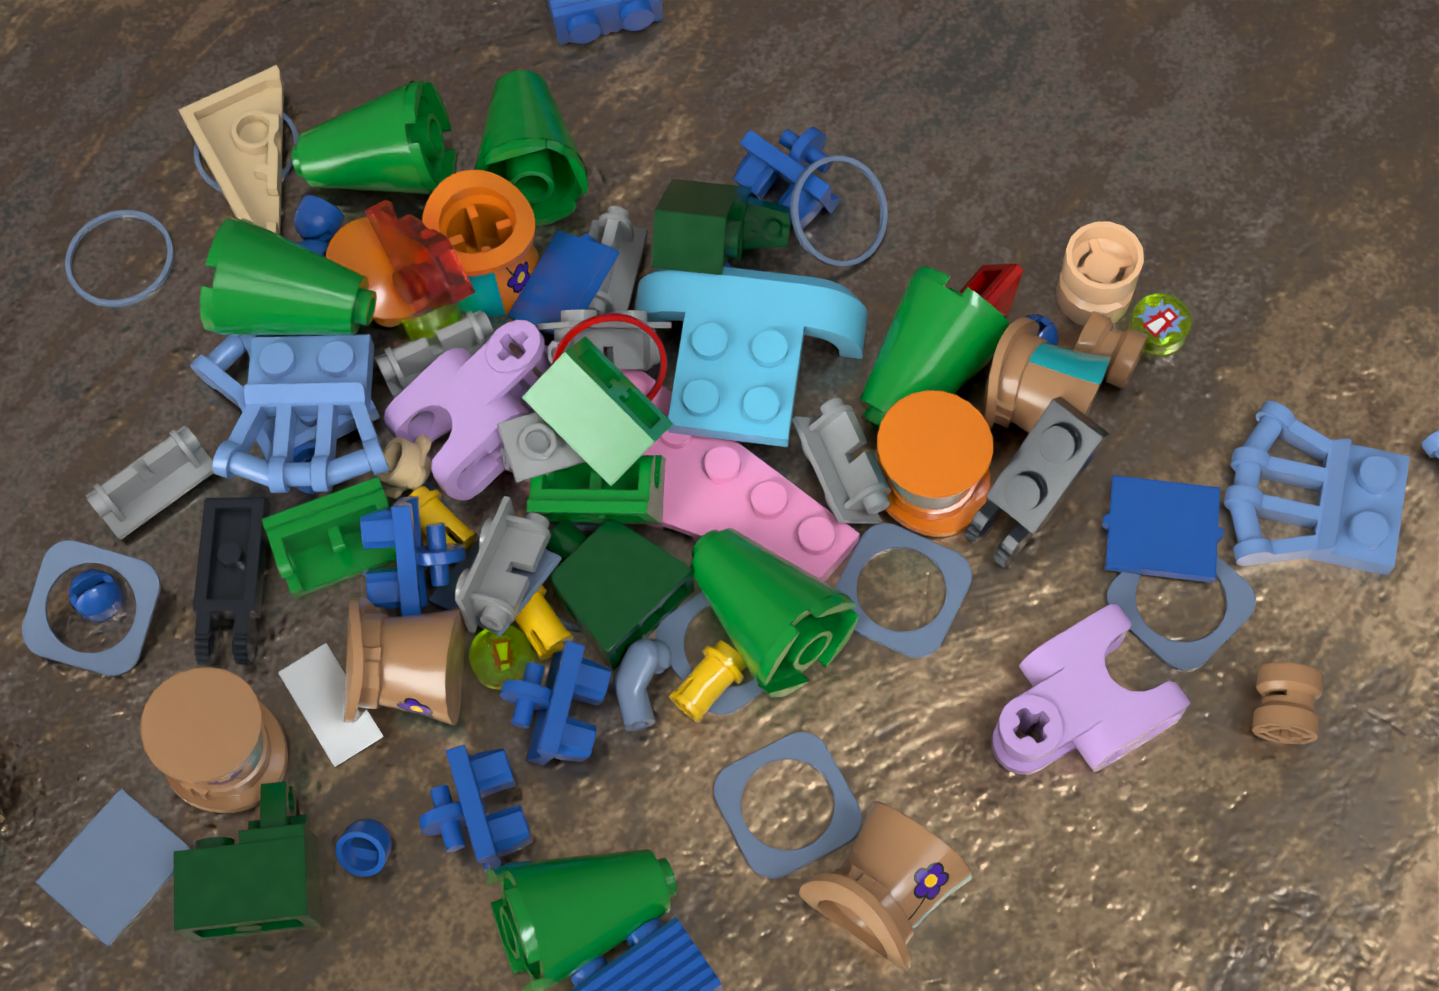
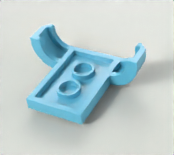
M725 267L722 275L658 268L639 281L634 310L647 311L648 322L684 321L668 419L673 423L668 429L669 433L788 447L804 335L817 337L834 344L839 349V355L842 357L863 358L868 311L848 288L826 279Z

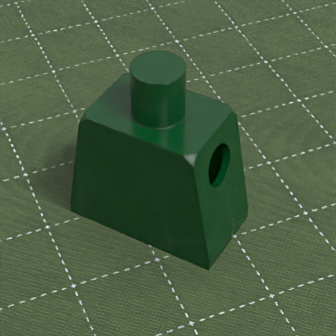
M614 519L605 521L589 537L569 520L560 522L550 531L551 538L546 549L562 558L561 564L549 577L554 595L604 663L612 671L620 665L630 644L639 639L648 638L658 628L659 624L695 591L692 569L688 565Z

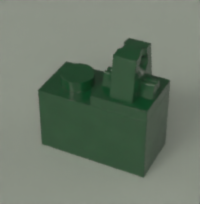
M672 179L654 210L651 268L722 275L728 259H741L744 249L787 247L791 231L790 207L751 197L752 187Z
M289 782L261 784L260 820L248 821V830L239 831V844H235V840L228 837H210L197 840L195 842V849L174 851V931L190 941L197 942L322 927L319 838L310 830L309 816L307 814L297 815L295 790L292 786H289Z

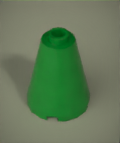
M516 70L504 74L494 84L474 170H483L497 174L516 186L526 197L533 210L535 226L554 223L569 216L576 209L575 201L582 193L585 196L588 190L587 169L544 78L532 71Z
M423 80L411 81L301 132L297 145H294L292 148V162L297 175L300 178H305L308 184L314 188L432 194L434 189L444 179L456 173L457 160L455 149L445 150L442 132L452 131V127L443 99L431 82L423 83Z
M227 218L216 232L205 266L215 268L213 288L202 285L200 294V317L205 330L219 335H355L361 325H370L376 308L377 293L376 291L369 290V282L366 276L245 218Z
M920 266L910 277L858 400L866 409L861 418L876 431H879L881 421L887 411L898 400L912 393L926 390L956 393L993 360L999 340L1010 325L1008 320L995 307L967 287L961 293L955 289L944 287L951 277L939 270Z
M733 528L709 531L697 541L692 549L691 555L693 559L690 568L692 569L695 581L757 685L771 698L784 697L807 684L810 680L802 672L816 660L826 668L849 641L858 624L859 615L852 609L858 606L848 595Z
M649 849L502 863L488 868L486 876L487 886L500 882L502 899L490 904L500 941L513 974L526 970L532 981L521 988L522 991H547L591 961L625 941L645 923L667 914L671 906L670 897L677 895V883L669 862L666 858L657 860Z

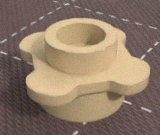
M419 435L414 443L402 437H396L385 447L383 452L390 471L378 475L380 481L388 484L386 491L389 497L398 499L404 491L408 489L415 491L425 483L432 466L431 458L426 455L431 447L429 437Z

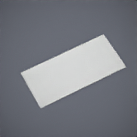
M327 643L278 672L334 767L384 737L367 709L355 723L344 722L346 674Z

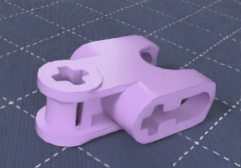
M526 320L508 322L498 328L475 354L464 348H454L440 355L395 397L385 410V425L394 438L402 437L414 443L419 435H425L430 438L432 443L442 435L451 432L447 442L432 459L431 466L435 480L448 496L462 501L472 499L505 470L500 454V447L504 445L497 423L531 414L534 410L522 397L539 379L532 369L536 366L544 374L551 367L548 359V346L544 345V337L534 324ZM513 343L521 353L516 356L509 349V344ZM418 413H420V414L417 416V418H415L413 421H411V419H412L415 415H417Z
M1110 604L1039 646L1021 662L1019 668L1033 687L1018 697L1013 698L1004 706L991 737L994 756L1006 770L1016 774L1030 775L1041 771L1046 766L1077 748L1092 771L1097 772L1177 723L1188 709L1191 702L1175 682L1167 681L1147 691H1130L1119 686L1110 678L1105 666V657L1121 646L1126 631L1132 625L1118 604ZM1018 728L1024 734L1034 730L1039 737L1036 742L1030 736L1020 740L1015 733Z

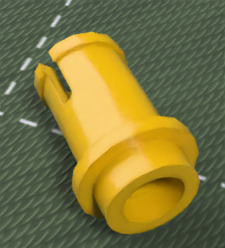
M421 486L408 496L419 497L422 534L426 538V525L442 522L445 523L446 543H456L448 534H451L460 544H463L466 550L475 542L478 534L470 530L441 502L443 494L438 490L430 491L426 486Z
M543 585L539 587L515 618L516 623L537 651L540 660L551 658L555 652L562 651L564 643L567 640L572 641L574 638L545 600L544 595L547 590Z
M721 640L714 647L707 645L702 650L705 656L680 686L669 695L671 701L684 714L698 723L732 682L739 684L744 679L741 672L746 668V664L734 648Z

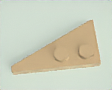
M275 65L179 109V112L236 218H245L280 235L284 82L279 68Z

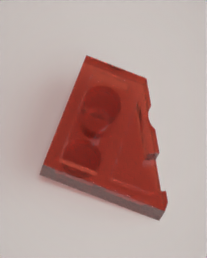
M384 200L364 210L395 271L392 274L394 287L406 304H412L415 312L455 304L476 293L448 237L435 229H428L421 220L411 214L397 219L393 205L388 200Z

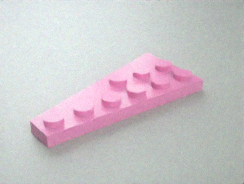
M603 347L604 355L607 357V347ZM620 370L645 396L655 384V380L643 371ZM662 386L651 402L668 418L672 393ZM667 430L643 454L662 455L666 458L662 525H646L661 530L666 527L692 536L694 542H697L709 531L733 528L826 582L859 542L860 534L846 523H838L833 513L737 441L669 433Z

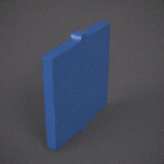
M557 230L507 316L513 321L526 320L538 328V324L561 322L562 310H587L620 253L611 246L598 243L588 233L578 237ZM539 330L542 335L546 333L554 336V330Z
M1113 475L1109 514H1106L1102 521V527L1107 530L1104 570L1214 583L1216 578L1217 543L1221 542L1224 535V530L1218 527L1220 487Z

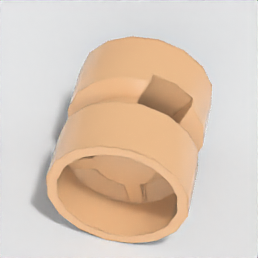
M1106 221L1093 222L1082 226L1071 236L1056 286L1057 303L1063 314L1071 321L1085 326L1090 315L1095 311L1111 318L1112 324H1114L1127 313L1144 263L1143 247L1135 234L1125 226Z

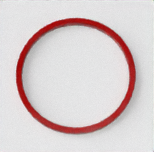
M619 313L593 316L574 326L561 339L554 352L551 366L562 355L568 343L584 329L608 321L633 324L651 336L658 347L660 355L659 374L646 397L652 401L663 385L667 371V357L664 346L657 333L648 324L636 317Z

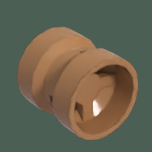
M1093 311L1078 338L1074 350L1111 356L1104 375L1106 382L1124 389L1142 355L1149 335L1134 328L1126 331L1118 329L1115 333L1112 331L1113 324L1111 318Z
M1287 662L1267 663L1260 666L1257 671L1256 689L1262 695L1261 705L1253 712V733L1262 739L1284 744H1308L1315 742L1319 738L1320 718L1314 712L1315 701L1322 696L1324 678L1322 672L1306 665Z

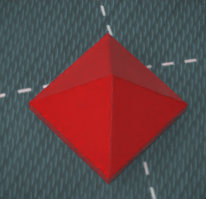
M1019 264L982 265L959 292L963 293L968 287L995 307L1003 316H1008L1023 269Z

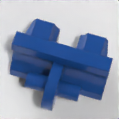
M815 127L809 128L801 136H798L790 129L785 130L779 139V143L790 150L787 156L749 130L740 142L741 146L747 151V155L741 161L733 180L739 186L752 187L751 195L762 200L779 177L788 183L790 187L777 204L790 207L794 186L802 172L813 162L828 157L822 152L826 141V134ZM833 162L825 163L816 169L825 174L829 171ZM813 173L804 182L799 196L798 215L802 229L817 216L822 208L832 214L841 202V199L831 192L832 187Z
M418 496L400 497L392 507L366 512L360 517L364 549L395 547L397 568L370 569L366 573L367 599L375 607L401 608L402 616L421 615L422 608L428 605L425 566H430L432 586L449 585L448 564L466 559L465 546L458 543H446L445 523L442 522L426 525L428 545L423 546Z
M567 640L564 643L563 651L553 654L545 687L541 686L545 667L531 662L526 665L523 680L503 681L500 697L516 705L511 721L512 725L520 728H529L533 712L538 710L525 761L544 766L553 758L583 762L590 757L597 732L596 725L569 718L567 715L572 699L595 706L603 702L611 670L592 660L583 658L584 645Z
M461 745L446 750L460 802L453 803L448 785H441L431 789L430 794L434 809L419 817V825L424 835L442 834L446 852H455L465 847L460 828L467 825L478 863L483 864L484 871L487 874L488 868L503 863L502 856L514 853L533 842L521 804L490 815L484 796L516 786L511 764L504 748L470 755L466 746Z

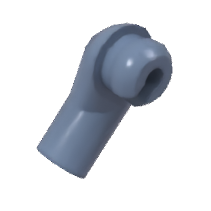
M645 637L630 644L613 676V685L626 731L642 730L656 722L646 688L654 673L661 674L671 665L672 653L670 647L663 640L657 639L652 641L650 638Z

